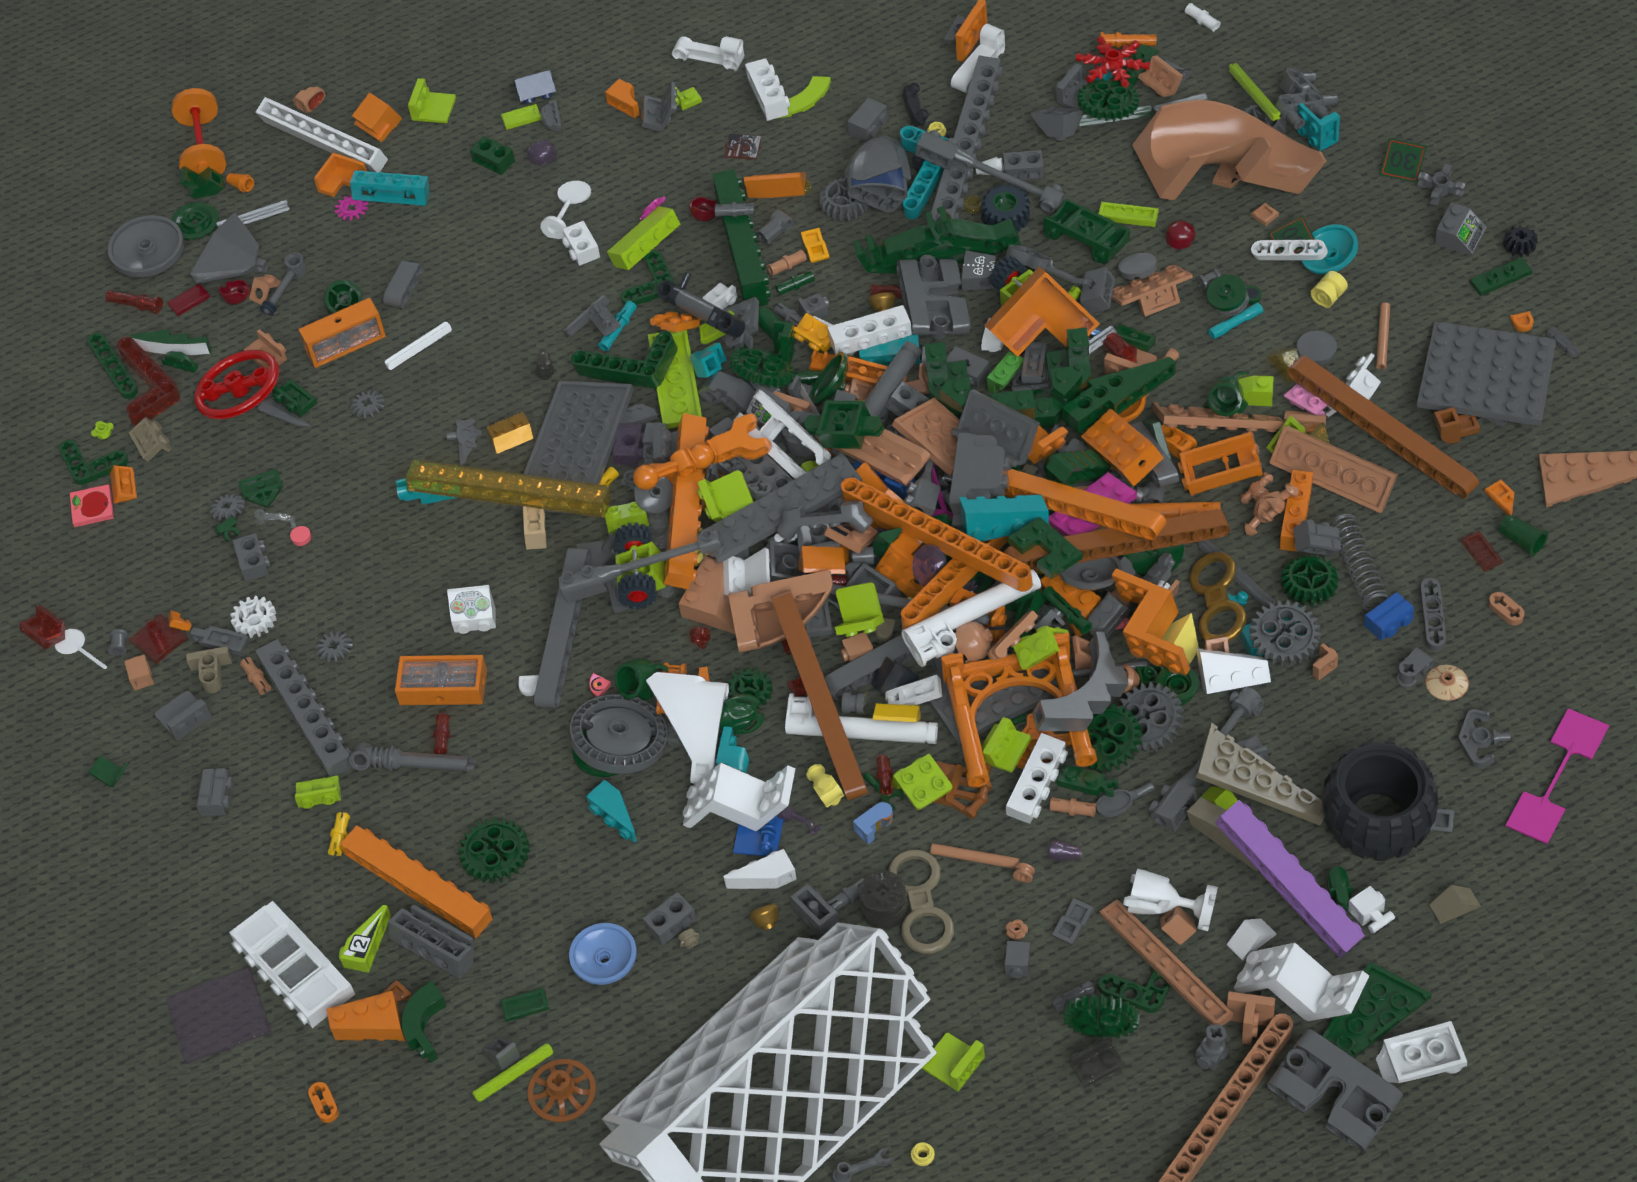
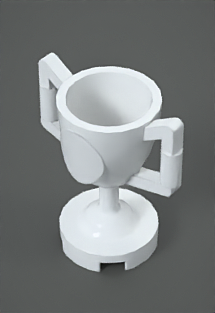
M1137 869L1136 875L1132 874L1130 880L1133 883L1131 896L1125 897L1123 905L1129 906V913L1160 914L1168 912L1176 906H1182L1194 911V915L1199 919L1198 929L1208 931L1218 887L1207 885L1205 894L1198 896L1195 900L1180 897L1176 889L1169 883V878L1141 869Z

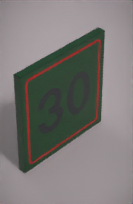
M1389 138L1379 175L1417 183L1427 146Z
M1303 215L1268 232L1271 240H1315ZM1278 247L1276 251L1278 254H1280L1284 251L1285 248ZM1297 247L1294 253H1301L1304 247Z

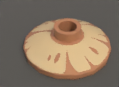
M1439 665L1429 671L1425 684L1431 695L1441 700L1450 701L1462 697L1467 692L1469 681L1467 675L1458 667Z

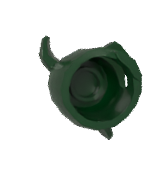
M1238 371L1233 376L1219 378L1209 389L1208 400L1202 407H1211L1214 412L1222 416L1242 413L1247 408L1248 402L1244 399V392L1239 379L1249 373Z
M644 658L624 662L615 671L614 680L616 688L625 699H634L639 696L641 700H648L654 694L646 680L661 670L668 672L669 668L662 663L653 664Z

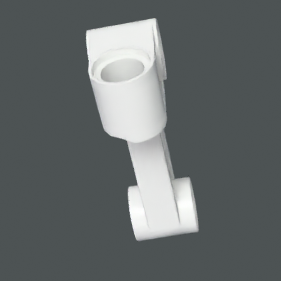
M726 36L722 38L720 47L692 42L687 37H680L672 51V56L675 59H684L683 61L691 58L721 64L726 69L730 68L737 71L744 58L743 40Z

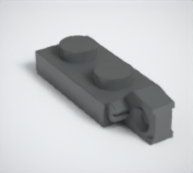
M1163 553L1158 558V563L1156 562L1149 569L1143 580L1156 585L1162 580L1165 581V584L1172 575L1170 571L1175 564L1171 554Z
M213 626L205 630L193 627L190 633L192 641L198 642L203 647L215 649L228 646L230 654L239 656L242 655L249 641V637L246 634Z

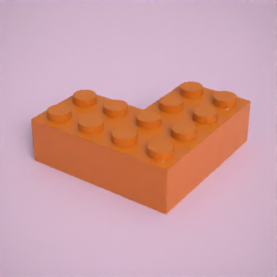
M1038 267L984 326L1018 357L1044 328L1066 347L1067 329L1087 327L1089 336L1100 323L1047 272Z

